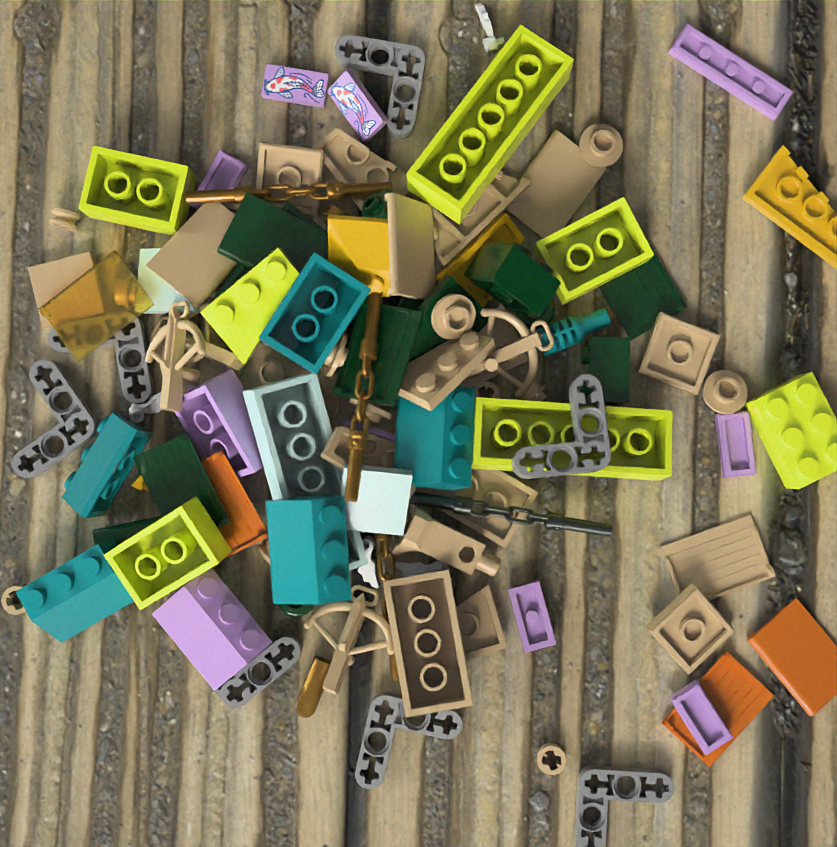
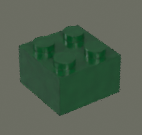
M500 241L497 244L483 243L464 273L466 278L499 303H502L507 309L537 316L543 314L561 285V282L552 275L554 271L549 266L532 260L529 257V250L515 242L512 245Z

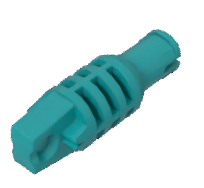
M605 308L579 318L569 316L549 324L548 326L554 338V345L550 350L543 351L544 355L548 356L581 343L585 339V335L610 326V319ZM544 327L535 330L538 334H543L540 341L542 346H547L549 339Z

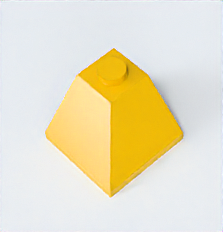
M328 215V261L371 288L369 294L376 293L382 297H390L388 295V289H390L388 219Z

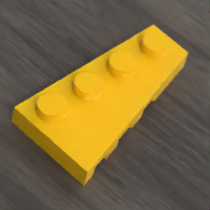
M782 145L743 195L742 199L837 269V214L828 204L829 199L822 191H817L807 177L809 175L806 171L794 163L789 156L790 152Z

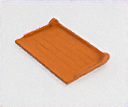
M223 450L202 460L201 462L230 520L226 525L217 527L232 549V552L225 558L268 538V530Z
M794 598L788 605L783 607L757 632L747 637L748 643L755 649L809 716L815 715L837 694V646L797 598Z
M727 651L724 652L698 682L734 738L708 755H705L675 708L661 722L709 767L712 766L774 697L760 681Z

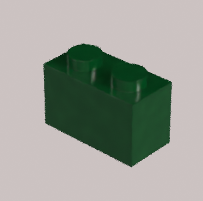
M630 337L588 338L586 345H581L580 362L581 364H586L585 374L593 375L600 381L604 404L629 403ZM583 382V385L580 387V393H584L585 404H588L587 397L593 390L592 388H587Z

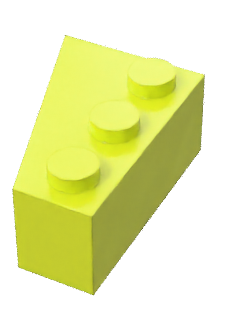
M277 248L200 312L243 364L250 359L260 342L258 337L301 271L282 248Z

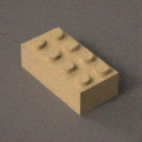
M444 569L382 581L405 716L411 717L473 706L450 570Z

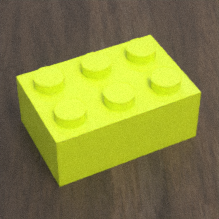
M93 145L78 209L93 219L173 236L187 221L190 205L186 203L185 193L186 191H194L197 177L190 167L186 165Z
M624 197L537 241L533 249L539 261L549 266L554 271L552 275L561 282L556 294L562 305L648 262L654 256Z
M813 372L798 375L746 401L744 408L746 411H749L750 420L786 489H801L837 471V418Z
M195 496L105 553L104 557L138 608L142 610L220 563L232 552V549L198 497Z

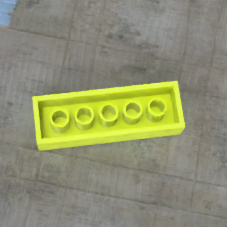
M520 24L407 172V189L460 225L569 80L574 59Z
M475 398L472 469L513 471L511 466L512 458L521 448L575 442L570 403ZM584 404L583 406H579V409L582 410V409L588 408V407H595V408H596V406H595V405H589V406H588V405H585V404ZM604 406L611 460L600 471L572 474L656 481L671 477L673 411ZM586 414L581 419V425L587 432H595L598 428V421L594 416ZM592 448L588 454L578 455L577 468H581L578 462L586 459L593 460L594 465H596V461L602 459L601 453H595L594 448ZM561 450L554 452L552 456L553 464L559 469L567 468L570 463L568 454ZM541 452L543 457L536 460L529 459V455L525 454V458L519 461L520 466H526L527 471L530 472L532 466L544 464L543 470L548 471L544 463L546 452Z

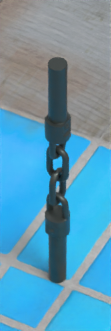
M414 491L409 501V504L453 511V514L480 518L490 515L502 517L508 522L521 525L543 524L545 529L561 531L563 529L611 537L612 524L565 517L564 514L550 511L543 515L534 513L529 508L509 506L507 508L490 506L485 501L461 496L452 498ZM473 504L482 505V513L472 511ZM513 511L528 513L526 516L527 520L511 518Z

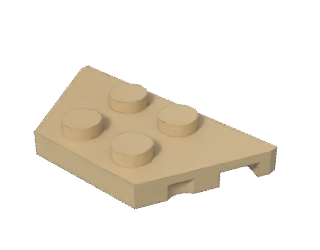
M500 170L460 225L432 206L434 248L443 269L501 213H504L530 186L531 182L528 179L522 177L518 186L519 179L503 175V171Z

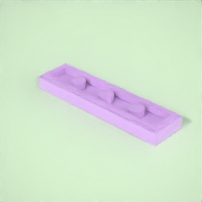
M688 23L668 52L773 121L778 117L794 92Z

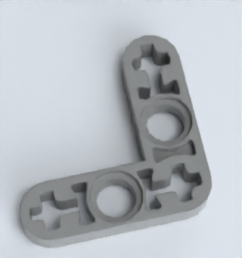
M354 35L340 37L335 44V56L342 67L394 76L387 119L389 120L387 122V130L393 138L398 140L410 137L415 129L425 71L424 52L419 47L409 44ZM348 46H353L356 53H352L350 58H346L343 51H346ZM363 47L367 48L366 61H362ZM377 50H384L389 54V59L384 64H376L371 59L372 54ZM410 56H414L417 62L413 65L412 77L406 76L407 62L405 61H408ZM403 85H409L414 89L415 95L409 100L400 99L397 95L398 89ZM400 108L406 109L405 123L409 124L404 125L402 130H398L396 124L392 123L399 120Z
M122 312L61 323L50 330L48 337L50 346L64 354L115 346L124 397L131 403L144 404L149 401L151 396H154L155 386L151 363L145 361L148 350L145 328L138 316L130 312ZM126 320L135 324V328L130 330L131 335H128L124 331L113 332L109 323L112 322V326L116 328L125 326ZM100 324L105 330V335L100 341L93 342L89 338V330L92 326ZM64 331L73 336L80 334L82 339L68 340L67 346L58 342L59 338L63 337ZM131 350H138L142 356L140 364L134 368L129 367L125 361L127 353ZM144 371V376L138 375V381L140 385L146 386V391L141 392V398H139L138 395L131 392V389L136 388V378L128 377V373Z
M49 360L35 362L31 366L29 375L31 382L60 423L14 456L13 469L15 473L23 478H36L88 443L98 433L99 423L95 415L63 369L57 363ZM42 369H52L53 372L49 375L51 380L59 385L62 382L63 385L54 388L49 381L41 380L40 378L44 375ZM62 392H68L72 396V404L65 410L60 409L57 405V397ZM78 420L89 422L86 426L88 431L86 434L84 432H77L70 437L64 432L65 428L67 432L75 431L79 427ZM55 436L61 437L64 442V448L59 454H53L48 448L50 439ZM40 454L46 457L40 458L32 464L34 470L24 469V466L27 464L26 457L36 458Z
M590 374L580 375L569 387L575 442L521 448L514 454L511 463L512 469L517 476L531 479L593 473L604 469L609 464L611 451L601 383L595 376ZM583 382L587 388H592L593 390L587 397L588 406L595 404L596 408L579 409V406H583L586 403L584 393H578L577 390L583 385ZM590 414L597 419L598 428L595 432H587L583 429L581 425L583 415ZM592 448H594L595 453H601L602 459L596 461V465H594L593 460L586 459L579 461L578 463L581 468H577L578 455H586L591 452ZM561 450L568 454L570 463L567 468L559 469L553 464L552 456L555 451ZM541 452H546L544 463L548 471L543 470L544 464L532 466L530 472L527 471L526 466H520L519 461L525 458V454L529 455V459L536 460L543 457Z
M293 635L279 637L217 688L215 692L227 706L240 708L296 663L302 653L301 642ZM281 643H284L286 646L289 644L294 645L295 648L292 651L294 657L291 658L289 655H285L278 661V664L282 666V668L278 669L275 661L267 653L271 652L274 658L282 650ZM258 662L269 665L271 669L270 677L265 680L255 677L253 673L254 665ZM248 678L251 684L241 693L243 698L241 699L239 696L232 698L230 696L232 691L230 685L239 687Z
M389 692L377 694L370 704L355 770L357 783L365 789H374L382 783L395 728L442 739H453L462 730L460 713L456 709L436 712V719L445 720L447 715H451L453 722L457 724L456 726H450L449 731L443 730L442 723L433 721V728H430L428 725L431 713L426 714L422 723L413 724L405 716L402 695ZM383 700L389 701V707L394 709L393 712L388 711L384 725L391 724L390 728L382 724H371L372 720L378 723L380 709L375 708V706L382 705ZM371 733H383L387 739L386 744L379 749L371 747L368 742V737ZM369 755L377 757L374 771L379 773V775H373L372 780L366 779V773L361 771V769L366 770L368 768Z
M588 765L582 768L577 777L574 847H586L588 845V834L586 831L592 832V841L595 847H606L608 800L650 803L666 802L672 797L674 792V784L671 778L663 770L653 768ZM596 774L599 781L608 782L607 775L610 774L611 791H608V787L604 783H597L594 789H590L585 780H590L591 775ZM625 775L631 776L634 779L633 788L628 792L619 791L617 789L618 779ZM643 776L642 780L645 784H656L657 779L660 778L665 787H661L659 793H655L652 787L641 786L640 777ZM591 806L600 810V816L594 823H588L582 818L583 811Z

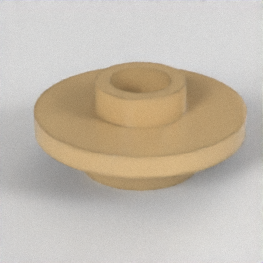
M600 123L589 126L579 139L580 155L585 162L597 168L613 165L620 158L623 151V141L619 132L607 124Z
M461 294L444 296L436 303L432 311L431 323L434 331L444 339H459L463 334L468 333L474 324L476 316L474 305L467 297Z
M343 333L324 363L326 365L324 374L328 377L333 375L337 366L342 367L348 354V348H345L348 338L346 333Z
M719 370L712 373L705 380L702 394L704 401L713 411L720 414H732L745 405L748 398V388L745 381L735 372Z
M349 399L348 403L355 407L358 406L357 399ZM367 402L366 415L369 421L379 424L381 417L391 420L393 415L382 410V404Z

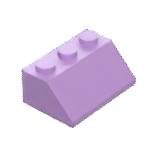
M230 369L183 393V411L175 413L202 460L223 450L237 477L240 478L255 473L263 467V463L242 392L245 390L233 369Z
M212 568L192 579L152 613L154 618L214 691L272 643L270 638Z

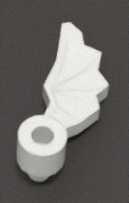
M477 3L475 7L487 35V38L483 39V44L486 52L489 53L497 50L498 45L505 43L503 37L495 38L491 21L484 5Z
M161 392L151 396L149 401L144 404L132 403L128 410L130 420L138 423L144 419V413H159L161 411Z
M366 536L362 539L368 564L359 567L358 572L362 574L364 582H369L372 587L377 589L380 585L376 574V562L372 559L375 540L370 536Z
M440 560L430 565H425L422 562L395 563L397 569L402 570L403 576L449 569V564Z

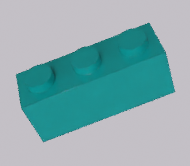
M314 252L258 338L262 343L317 375L370 293L371 288Z
M457 386L432 411L398 395L394 468L412 470L411 486L448 491L471 487L475 388Z
M112 412L110 416L104 417L98 426L97 432L99 435L94 444H89L81 455V460L83 461L77 472L74 471L70 474L64 484L66 491L62 498L84 518L106 515L135 466L132 457L144 451L154 434L122 414Z
M321 494L266 500L273 603L319 605L352 600L344 496Z
M114 539L93 546L16 591L30 620L61 643L134 602L104 557L105 553L117 546Z

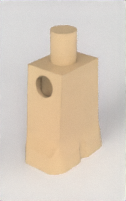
M410 504L407 510L404 536L395 535L391 553L397 556L408 551L423 552L472 575L476 568L488 575L494 576L501 563L500 558L484 551L485 544L430 517L427 512L414 504Z

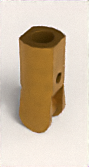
M315 655L304 686L297 699L296 711L302 718H309L315 713L321 694L324 691L322 686L331 661L321 656Z

